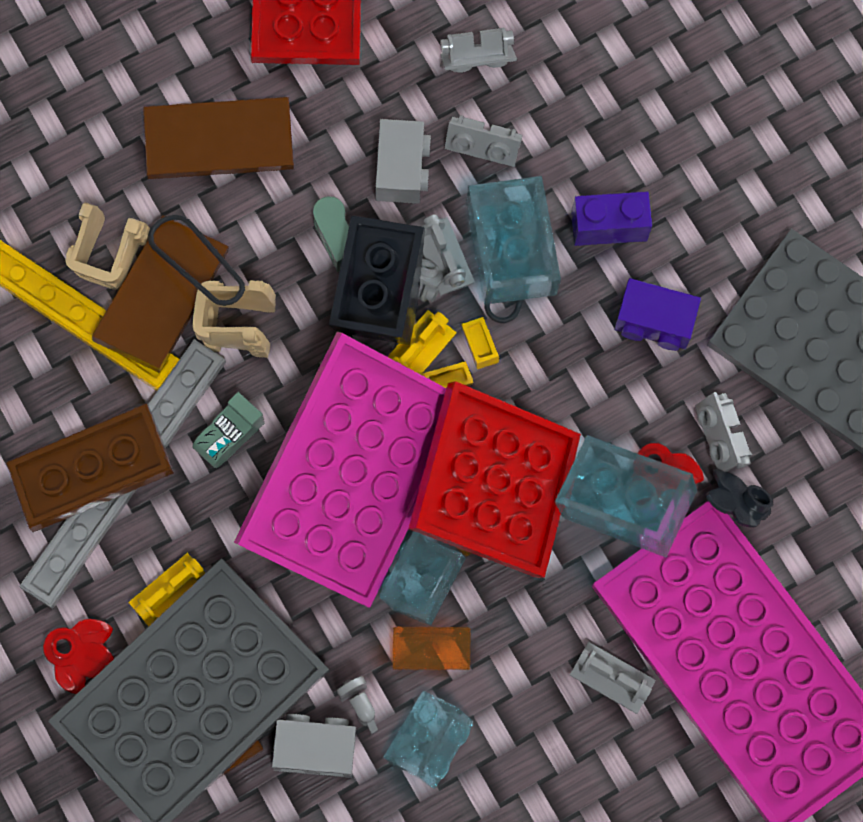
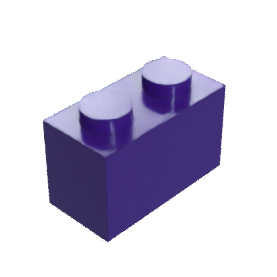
M649 192L575 196L571 210L574 246L643 242L648 240L652 229Z
M629 278L614 330L622 332L621 335L630 340L641 341L645 338L658 342V346L667 350L677 351L679 348L686 350L693 332L701 297Z

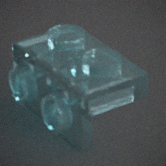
M413 531L410 539L403 544L400 557L392 573L383 582L380 598L393 611L431 626L466 558L460 552L429 541L423 534Z
M422 691L383 758L396 767L419 778L426 785L434 789L448 773L450 763L460 746L468 739L473 721L458 707Z

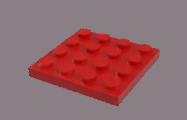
M459 382L448 383L408 529L535 578H544L581 434Z

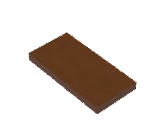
M289 97L143 107L148 180L294 170Z
M172 220L160 225L155 231L154 242L156 246L200 284L213 280L221 263L189 227ZM204 235L225 259L229 246ZM147 241L93 333L92 341L160 373L194 313L198 289L158 255Z
M147 403L6 462L28 527L33 533L174 474Z

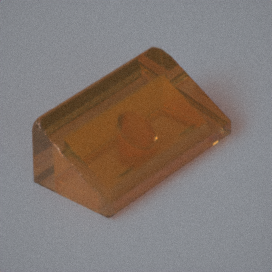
M393 627V670H470L471 628Z

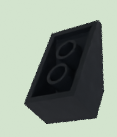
M351 215L329 326L335 331L347 335L410 345L418 308L425 237L424 227Z

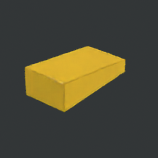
M484 317L461 324L477 370L499 363V355Z
M466 361L422 374V376L447 388L448 383L454 381L466 386L473 385L474 383Z

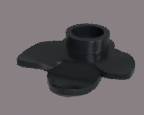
M714 469L713 475L719 488L710 490L706 494V498L716 510L724 514H733L735 521L739 525L748 528L757 527L761 520H766L770 516L773 499L767 491L756 485L747 487L739 477L720 469Z

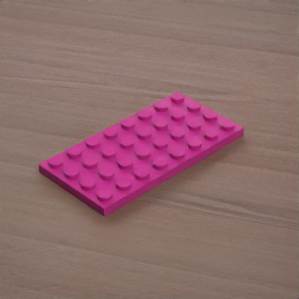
M706 502L592 584L591 587L766 822H804L863 777V690L728 514L716 510L709 502Z

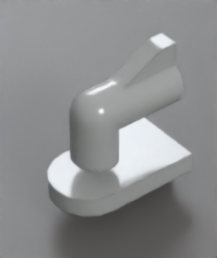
M363 676L354 680L349 679L343 682L344 685L337 690L341 702L366 689L367 683ZM363 692L350 699L349 701L358 715L359 722L367 726L371 734L377 732L378 728L374 721L375 710L366 693Z

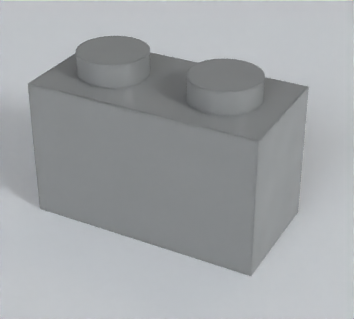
M380 119L376 201L420 203V191H428L429 169H422V157H430L431 135H424V122Z
M287 714L286 720H277L272 764L274 771L352 778L356 727L348 726L349 720L326 718L325 724L310 723L309 716L299 714Z

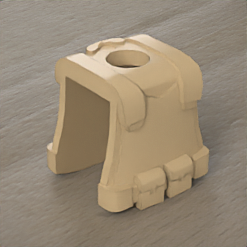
M84 202L79 212V219L82 221L75 245H71L67 251L66 265L86 281L109 289L119 290L127 277L139 245L146 244L150 228L144 222L128 218L111 272L87 265L105 217L98 206Z
M250 280L249 286H245L244 294L239 301L228 306H220L213 303L201 291L197 290L193 315V330L197 339L202 340L204 345L213 352H220L221 348L247 350L255 357L268 358L270 342L263 332L256 327H216L219 307L275 312L276 294L274 290L263 281ZM206 281L201 284L219 300H229L235 297L239 291V286H224L219 281Z

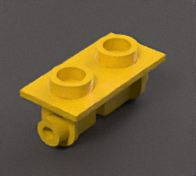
M427 310L414 325L410 345L398 344L389 354L388 358L422 375L457 332L447 325L449 320L442 313L437 312L434 315Z
M186 553L128 603L144 622L150 626L205 574L204 569L194 558Z

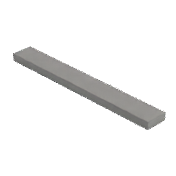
M195 339L148 404L165 449L226 363L223 357ZM136 490L67 518L19 587L53 609Z

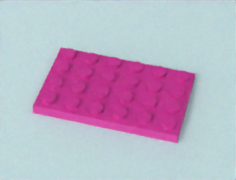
M337 332L234 543L370 608L408 531L446 388L355 339Z

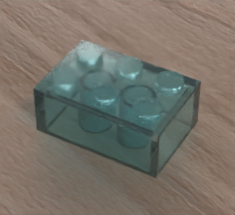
M542 176L469 185L466 206L484 305L557 295L561 276Z
M587 435L555 503L562 518L667 557L695 497L697 488L693 475L689 472Z

